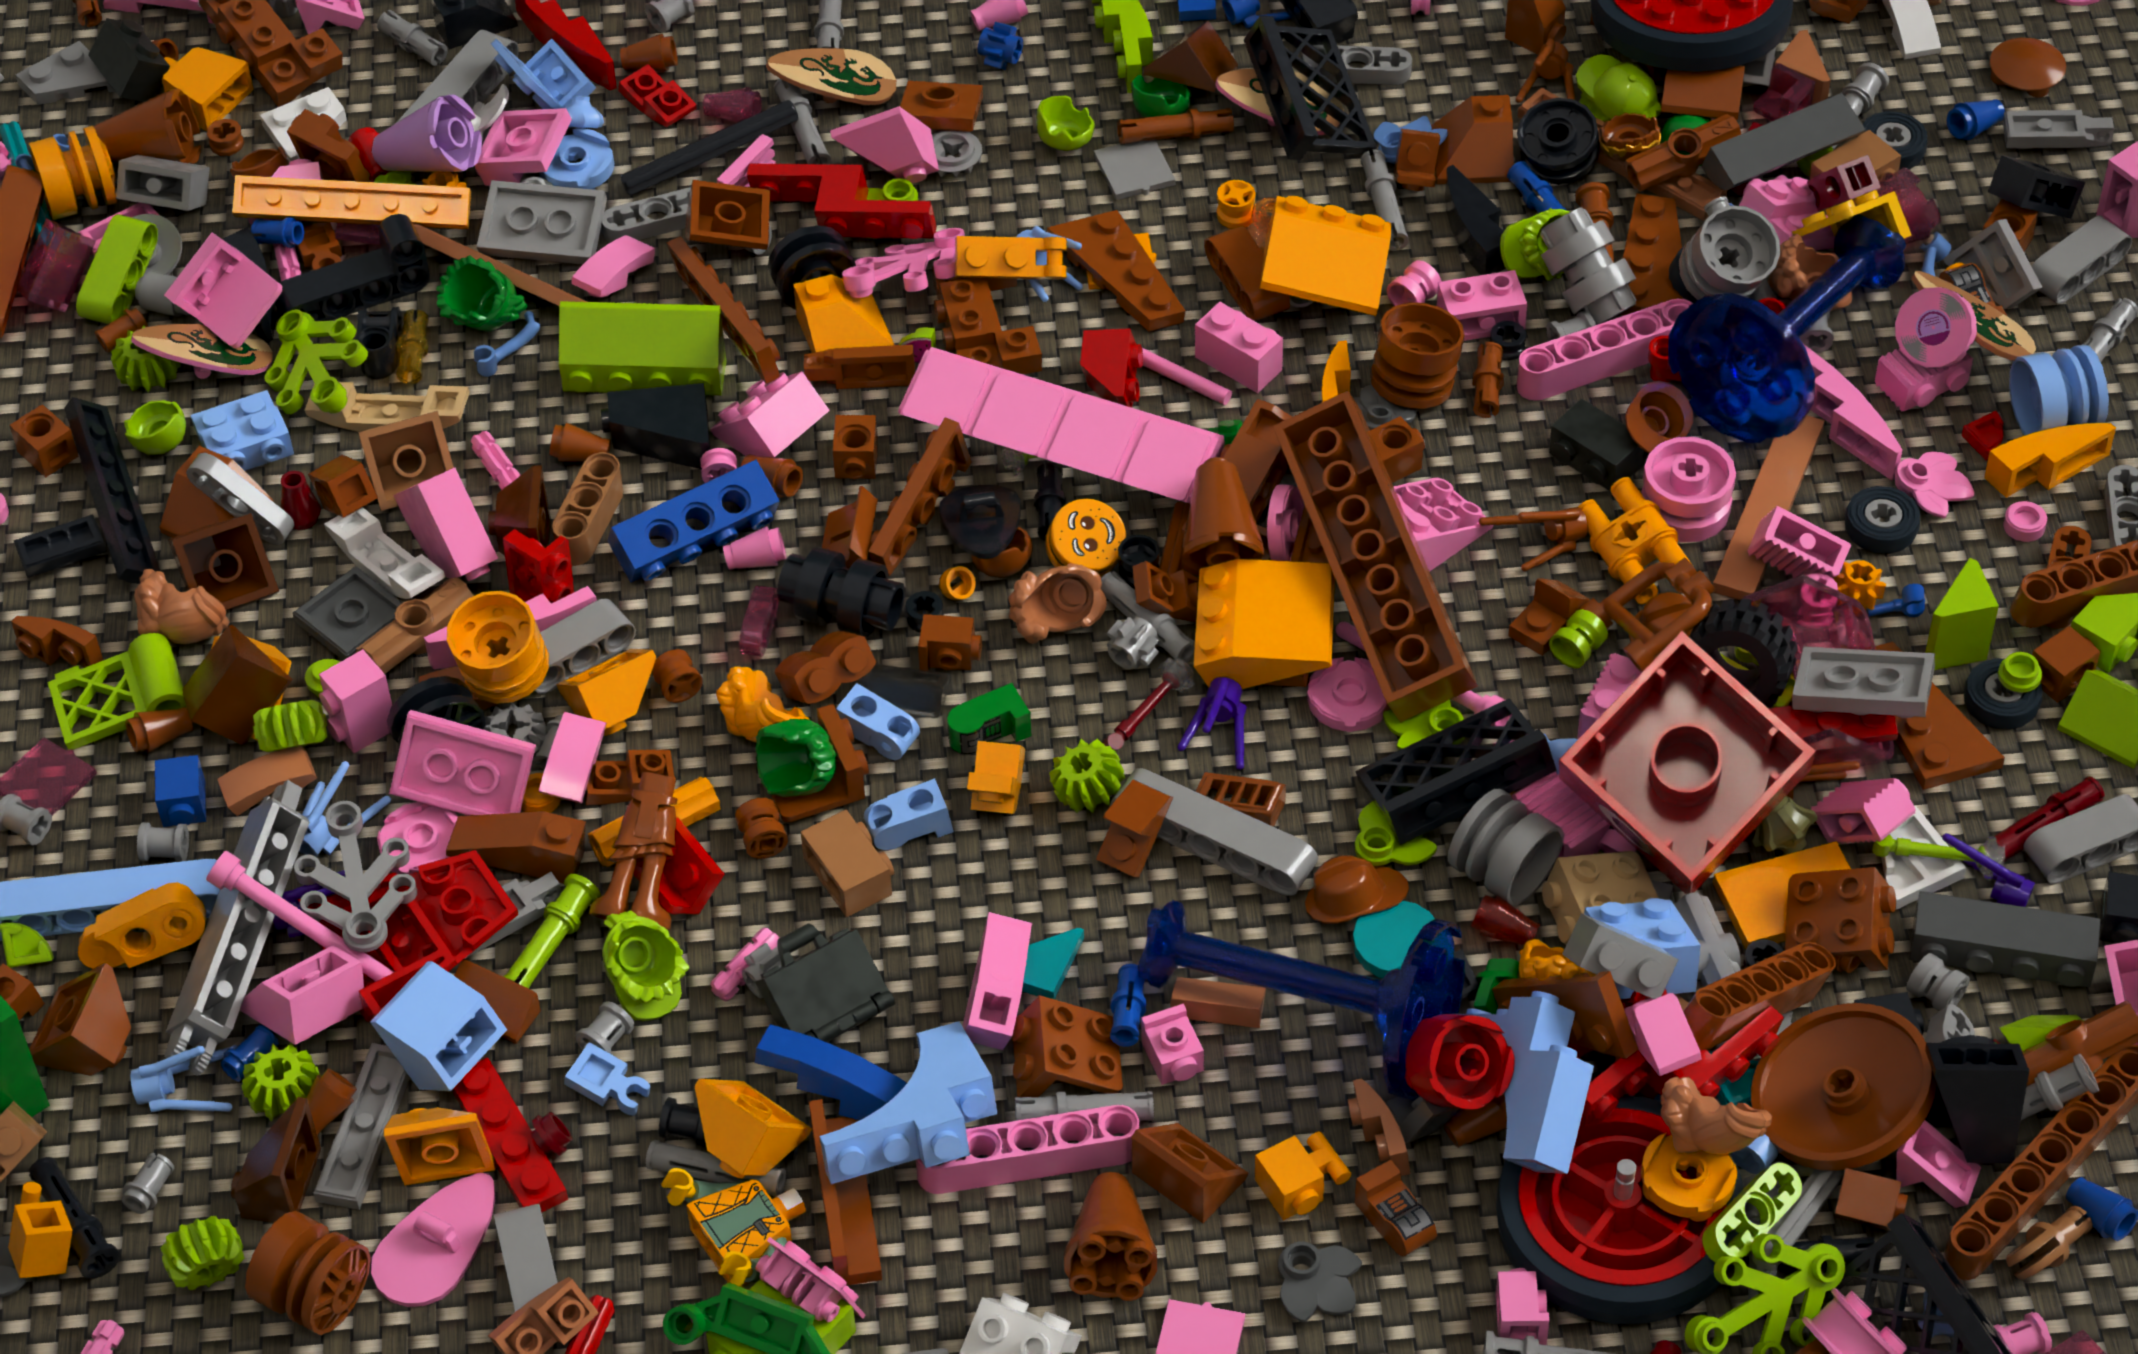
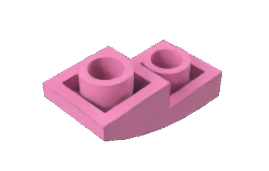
M622 236L607 244L590 257L572 276L571 284L586 290L590 296L598 298L607 297L611 293L627 287L628 273L635 272L638 268L654 262L655 248L630 236Z
M564 712L538 790L540 793L582 804L593 764L595 765L606 722Z

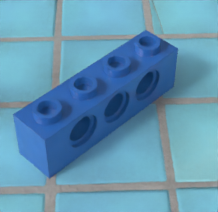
M756 459L612 526L607 541L630 583L640 578H643L644 581H649L665 572L666 566L678 560L681 564H685L696 559L702 554V549L714 543L717 547L730 543L738 537V532L750 526L753 530L766 526L774 519L773 515L776 513L780 500ZM734 502L741 508V512L729 513L723 508L722 503ZM698 519L704 523L706 528L699 531L693 530L687 525L686 520ZM655 535L663 536L670 545L664 548L656 547L649 538Z

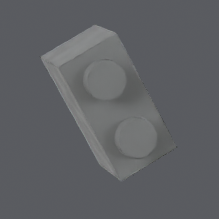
M135 155L119 160L116 199L186 211L207 205L209 167L143 155Z
M1581 913L1562 953L1567 959L1592 973L1598 974L1603 971H1610L1615 983L1652 999L1662 996L1679 960L1658 946Z

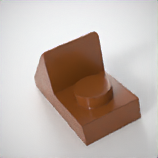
M1538 578L1535 581L1534 600L1509 625L1508 636L1543 656L1550 649V638L1560 628L1566 627V621L1590 599L1558 580Z
M1132 780L1104 814L1103 818L1111 821V825L1096 860L1139 878L1173 797L1137 780Z

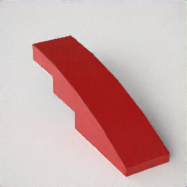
M515 0L518 16L543 45L552 38L588 79L610 91L617 89L613 59L584 16L569 20L556 0H548L540 3L539 0Z

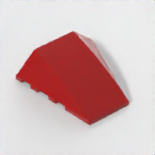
M476 850L418 866V872L409 874L416 882V898L410 903L400 904L386 920L388 935L385 942L379 948L365 952L394 971V973L378 981H374L363 973L364 988L359 990L363 1009L359 1011L366 1022L370 1023L427 961H433L449 972L519 915L518 909ZM396 872L388 874L368 897L370 909L387 893L389 882L392 877L397 875ZM400 886L396 889V891L404 892L407 891L410 887ZM337 894L326 897L327 902L352 913L351 903L347 899ZM313 903L310 904L307 908L317 909L321 906V904ZM323 919L318 921L343 938L341 929ZM363 931L359 935H366L371 933V931ZM318 944L321 951L326 949L325 947Z

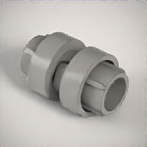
M1579 207L1541 229L1540 235L1548 250L1540 256L1552 276L1564 272L1572 287L1564 291L1562 295L1573 314L1582 310L1588 311L1596 325L1609 321L1636 305L1637 299L1628 285L1636 280V277L1625 258L1614 263L1605 247L1612 244L1615 239L1604 220L1593 223L1587 210Z

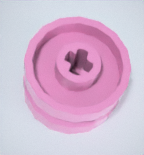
M1697 437L1672 438L1660 443L1649 453L1644 466V485L1641 493L1646 500H1651L1659 506L1660 514L1668 526L1673 527L1677 531L1679 542L1703 541L1717 535L1727 525L1731 513L1732 493L1736 479L1734 461L1723 448L1709 440Z

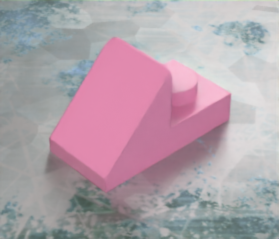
M295 0L308 34L319 30L325 20L336 26H346L356 30L360 28L365 20L359 0Z
M1668 993L1656 999L1642 1000L1624 1008L1640 1053L1659 1076L1702 1060L1699 1047L1678 998L1674 993Z
M1924 1120L1915 1134L1898 1148L1896 1180L1901 1181V1187L1924 1182L1954 1208L1968 1205L1981 1166L1977 1163H1967L1963 1151Z

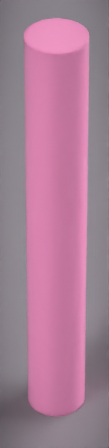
M1142 348L1144 367L1223 405L1230 401L1232 396L1231 390Z

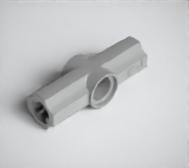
M1699 892L1690 893L1674 903V906L1701 945L1697 980L1701 981L1703 987L1740 971L1741 958L1737 942L1731 933H1724L1708 896H1702Z

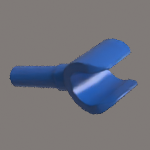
M1920 584L1905 586L1902 589V599L1877 604L1873 610L1866 607L1868 617L1894 611H1902L1909 617L1920 616L1925 609L1924 587Z

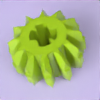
M128 330L126 338L116 339L115 349L111 351V361L121 384H128L132 391L144 387L149 393L152 386L158 385L165 388L166 380L176 379L177 369L181 367L180 362L163 358L137 347L131 341L133 331Z
M315 700L276 705L258 710L253 715L254 736L258 741L259 749L265 752H274L301 745L303 747L323 742L327 738L326 726L328 725L326 714L323 713L321 703Z
M1098 738L1089 745L1080 739L1078 746L1073 749L1065 746V755L1053 758L1055 769L1049 772L1050 782L1055 789L1054 793L1058 800L1063 802L1064 806L1069 805L1076 813L1084 807L1094 813L1097 804L1102 802L1110 806L1109 796L1117 794L1120 790V782L1125 779L1124 769L1119 762L1120 759L1116 751L1110 746L1105 747Z
M272 1043L269 1053L263 1054L255 1051V1063L244 1065L243 1074L245 1079L242 1080L243 1084L241 1086L244 1097H247L251 1109L256 1114L265 1112V1116L272 1121L279 1113H284L298 1097L306 1098L316 1075H320L307 1050L297 1052V1048L292 1043L284 1050H279Z
M210 1216L206 1220L201 1221L196 1218L191 1224H181L179 1231L169 1233L166 1236V1242L160 1247L163 1255L161 1259L165 1270L175 1286H187L189 1290H195L203 1285L209 1288L216 1281H225V1276L238 1271L239 1264L245 1259L242 1251L243 1244L236 1228L232 1226L229 1219H218L217 1216Z

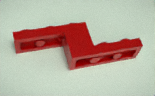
M749 163L747 178L751 188L770 190V202H816L814 212L817 224L819 226L831 227L840 233L842 237L934 239L933 235L936 233L937 225L931 201L867 200L869 190L862 165Z
M1770 1005L1712 1054L1707 1050H1700L1702 1060L1662 1076L1657 1074L1639 1050L1627 1059L1620 1058L1590 1082L1579 1127L1583 1129L1595 1118L1599 1121L1604 1120L1616 1108L1619 1102L1618 1099L1626 1093L1630 1096L1635 1095L1646 1083L1662 1095L1664 1083L1673 1077H1689L1694 1081L1702 1096L1715 1098L1721 1089L1720 1085L1726 1080H1729L1731 1083L1736 1082L1749 1068V1061L1757 1055L1761 1058L1766 1057L1776 1047L1780 1040V1037L1776 1034L1784 1016Z

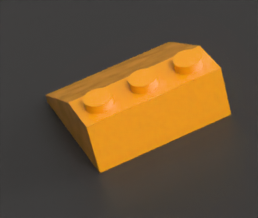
M1277 196L1266 234L1260 288L1376 316L1390 245L1391 223L1385 222L1384 219L1373 214L1360 216L1348 213L1343 208L1335 205L1323 207L1310 204L1298 196H1288L1286 198Z
M1234 559L1200 568L1194 668L1206 685L1209 687L1211 681L1215 678L1227 677L1238 682L1242 689L1332 667L1335 576L1330 564Z

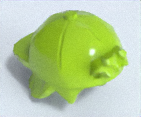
M1599 54L1584 61L1576 73L1578 88L1583 92L1579 102L1587 106L1592 114L1601 121H1610L1615 115L1620 116L1624 113L1643 114L1650 119L1661 115V104L1658 102L1655 83L1648 73L1637 64L1631 62L1622 63L1612 56Z
M1549 208L1546 211L1507 226L1501 235L1500 241L1501 257L1508 271L1515 270L1519 279L1544 275L1547 281H1551L1554 277L1561 278L1564 272L1552 276L1540 256L1548 250L1540 234L1542 228L1568 214L1569 211Z
M632 910L608 915L604 925L610 931L602 948V956L607 977L614 986L622 1008L631 1018L640 1021L655 1020L669 1014L678 1006L682 994L680 979L689 970V965L682 957L683 950L680 949L677 941L669 936L668 930L654 920L638 916Z

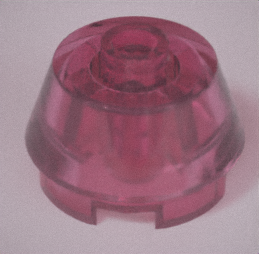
M1902 168L1894 173H1885L1879 180L1881 188L1876 189L1879 197L1895 191L1912 235L1889 244L1893 247L1926 240L1930 237V232L1936 228L1935 226L1941 223L1940 214L1933 198L1929 201L1926 200L1920 189L1915 186L1921 182L1920 179L1907 168Z

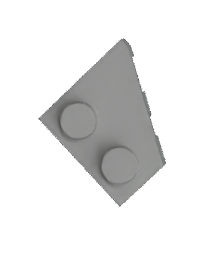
M80 41L15 74L18 85L38 105L56 102L64 98L86 97L85 89L107 86L108 92L115 91L88 56L90 51Z
M2007 219L1997 220L1943 259L1948 266L1959 262L1964 265L1970 262L1975 263L1984 276L1986 287L1992 299L1999 305H2002L2004 309L2015 307L2043 288Z

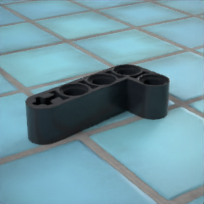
M394 214L381 222L378 227L380 249L280 282L282 292L276 299L275 304L281 317L288 311L297 309L310 314L314 321H331L358 312L359 308L367 309L422 290L430 280L425 247L410 218L404 214Z

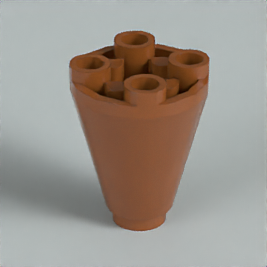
M1105 1172L1094 1179L1088 1189L1064 1251V1271L1069 1278V1287L1077 1294H1091L1102 1298H1120L1125 1301H1133L1143 1295L1144 1287L1151 1283L1157 1272V1249L1135 1192L1128 1179L1120 1173Z

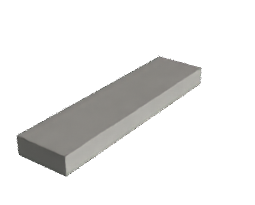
M372 1043L355 1085L357 1090L351 1097L354 1102L345 1110L313 1194L316 1202L357 1210L361 1208L386 1142L384 1128L391 1116L396 1115L410 1076L387 1045Z

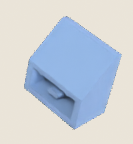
M427 961L370 1021L419 1090L451 1091L507 1031V1028L483 995L433 961Z

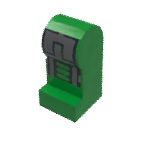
M1013 683L957 705L951 709L947 718L950 747L960 754L976 753L978 741L992 742L1011 734L1014 740L1018 742L1032 736L1031 713Z

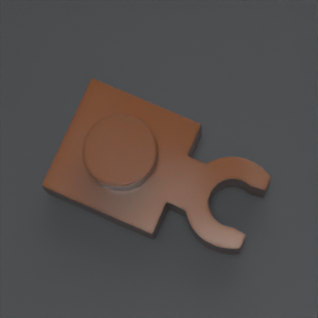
M319 222L304 227L303 241L301 244L296 245L305 267L312 265L313 270L341 261V247L330 222Z

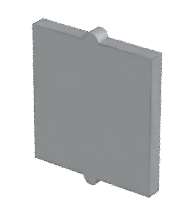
M1156 140L1117 144L1094 150V157L1115 200L1139 194L1149 195L1150 191L1176 185V179Z

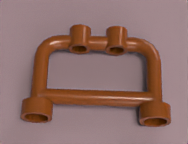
M1684 557L1676 564L1671 562L1653 564L1642 570L1600 603L1592 598L1579 609L1594 613L1603 621L1607 629L1613 625V620L1634 639L1623 649L1632 663L1642 673L1655 660L1654 657L1662 652L1681 631L1687 633L1705 618L1712 605L1710 594L1716 590L1701 570L1697 572ZM1666 578L1678 593L1683 592L1693 605L1657 634H1653L1623 606L1656 581Z

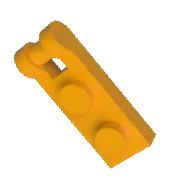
M956 236L955 277L1066 279L1067 266L1063 265V252L1067 251V239L1063 237ZM1036 252H1047V265H1036Z

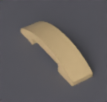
M339 382L346 389V396L348 398L346 406L340 412L335 414L323 412L309 397L305 413L308 417L323 423L361 432L438 411L442 428L444 429L460 422L470 391L465 386L429 385L426 396L362 394L356 392L353 382Z

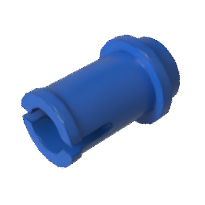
M286 217L283 221L256 219L252 224L251 233H262L261 236H254L258 244H283L286 248H294L303 241L304 227L300 221H296L293 217Z
M263 1025L257 1026L255 1031L239 1046L224 1052V1059L221 1061L222 1069L235 1081L239 1082L243 1078L245 1079L243 1074L244 1065L255 1063V1051L263 1054L269 1053L272 1043L278 1047V1039L267 1027Z

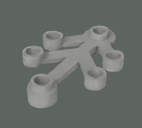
M339 801L328 808L326 822L329 833L339 839L346 877L320 864L319 859L313 855L300 856L294 863V872L299 883L303 885L317 883L350 901L352 913L327 902L326 896L320 891H309L302 896L300 900L301 911L316 921L323 919L341 929L344 942L350 949L357 952H370L379 948L385 942L388 935L386 920L400 904L410 903L417 896L415 879L409 874L401 873L391 878L389 890L372 909H370L368 897L393 868L403 867L409 862V846L402 838L387 840L382 846V853L363 874L357 842V835L363 828L361 810L351 801ZM343 823H351L347 826H340ZM394 850L403 851L397 856L389 855ZM306 867L315 868L310 873L301 872ZM400 886L410 887L407 891L404 892L396 891V889ZM313 903L321 904V906L317 909L307 908L310 904ZM363 931H371L369 934L359 935Z

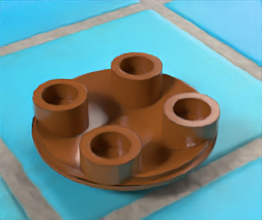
M2014 38L2002 42L1992 51L1990 56V68L1992 70L1990 77L1997 85H2007L2017 90L2027 91L2033 97H2044L2049 93L2051 87L2063 79L2066 72V61L2061 52L2047 42L2034 38Z

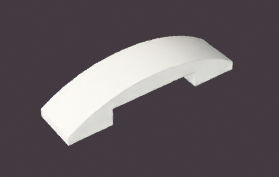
M1882 0L1894 23L1892 36L1904 60L1940 53V40L1927 0Z
M363 507L344 518L338 515L324 523L326 531L349 559L396 597L410 599L445 578L444 571L423 554L413 557L384 534L379 520Z

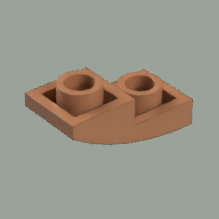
M301 745L275 751L253 759L219 777L217 781L227 807L236 816H239L263 800L264 797L272 794L275 788L283 785L285 781L289 780L303 788L316 780L317 776L306 749Z
M1362 1078L1353 1080L1356 1098L1347 1099L1352 1125H1362L1365 1142L1375 1140L1380 1162L1391 1159L1401 1171V1176L1411 1174L1405 1141L1392 1112L1378 1093Z
M567 1277L517 1310L494 1329L488 1337L502 1354H544L557 1341L565 1345L599 1312L574 1280Z

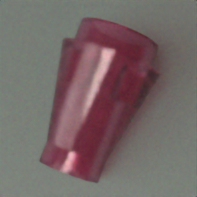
M750 87L715 94L707 93L703 100V111L706 116L739 122L761 112L762 99L760 93L752 91Z

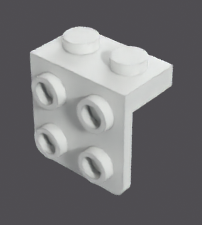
M1003 1293L1000 1300L982 1297L959 1354L1075 1353L1082 1336L1069 1330L1070 1321L1049 1312H1045L1043 1318L1027 1312L1029 1303Z

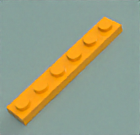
M235 175L232 213L234 217L284 220L286 217H293L299 221L380 225L385 218L391 215L404 214L410 218L414 225L418 224L423 227L469 229L471 190L468 187Z

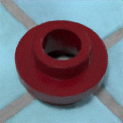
M553 1112L547 1113L544 1117L536 1116L532 1120L535 1128L531 1132L532 1138L546 1154L553 1151L561 1156L567 1151L566 1145L573 1140L568 1128Z

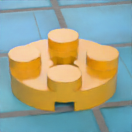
M1666 1133L1657 1136L1644 1153L1641 1168L1642 1192L1646 1199L1670 1214L1685 1218L1690 1217L1691 1220L1696 1222L1706 1221L1713 1212L1724 1207L1732 1197L1737 1179L1736 1163L1734 1165L1729 1153L1710 1154L1702 1150L1690 1154L1678 1153L1674 1149L1672 1135L1666 1137ZM1689 1166L1695 1167L1698 1178L1685 1179L1676 1170L1686 1171Z

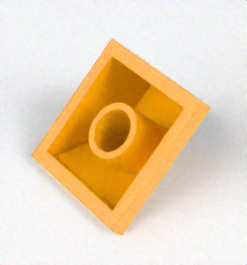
M832 274L793 284L796 316L812 353L833 348L895 345L872 294L860 298L851 297L849 291H846L844 288L843 279Z
M629 649L556 685L576 715L606 722L603 736H607L627 726L625 719L637 714L656 660V655L653 650Z
M698 1079L694 1086L707 1151L720 1159V1168L734 1177L743 1179L745 1175L765 1176L803 1142L812 1130L810 1126L744 1081Z
M439 1107L431 1109L417 1108L407 1113L392 1115L384 1128L385 1140L404 1186L495 1171V1162L476 1113Z

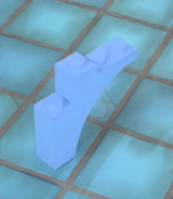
M1533 991L1531 997H1511L1509 1009H1497L1496 1014L1473 1008L1467 1009L1466 1014H1459L1481 1016L1495 1022L1504 1032L1502 1035L1507 1045L1511 1046L1514 1054L1513 1076L1508 1088L1504 1092L1507 1112V1133L1503 1159L1535 1172L1568 1174L1594 1068L1593 1065L1576 1058L1578 1052L1567 1047L1576 1012L1559 1005V998L1555 995Z
M960 1021L916 1033L920 1057L917 1067L905 1087L892 1100L869 1116L837 1131L819 1136L825 1171L831 1184L917 1159H921L925 1168L970 1155L965 1123L996 1115L997 1107L992 1076Z

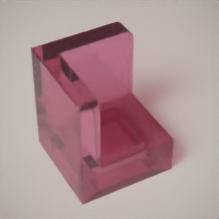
M1777 63L1772 69L1770 87L1754 103L1753 111L1774 121L1811 106L1816 82Z

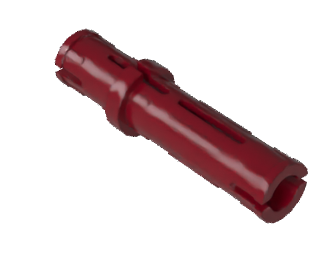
M2087 776L2083 781L2064 793L2055 792L2047 798L2045 805L2021 818L1995 836L1988 838L1986 842L1987 851L1989 850L1990 856L1996 862H2006L2008 858L2024 849L2023 845L2026 839L2039 828L2088 809L2094 804L2103 801L2105 794L2102 786L2095 778Z

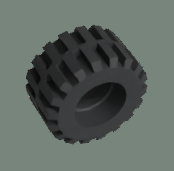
M1742 598L1739 604H1735L1733 599L1724 600L1721 607L1715 603L1711 606L1705 618L1693 627L1689 638L1766 707L1771 708L1777 702L1778 697L1782 695L1797 660L1794 657L1797 652V642L1791 641L1793 631L1790 625L1783 627L1781 625L1783 617L1778 612L1771 615L1767 612L1769 606L1761 602L1758 607L1752 606L1751 599ZM1736 646L1745 649L1757 660L1759 668L1753 670L1735 668L1723 659L1718 648Z

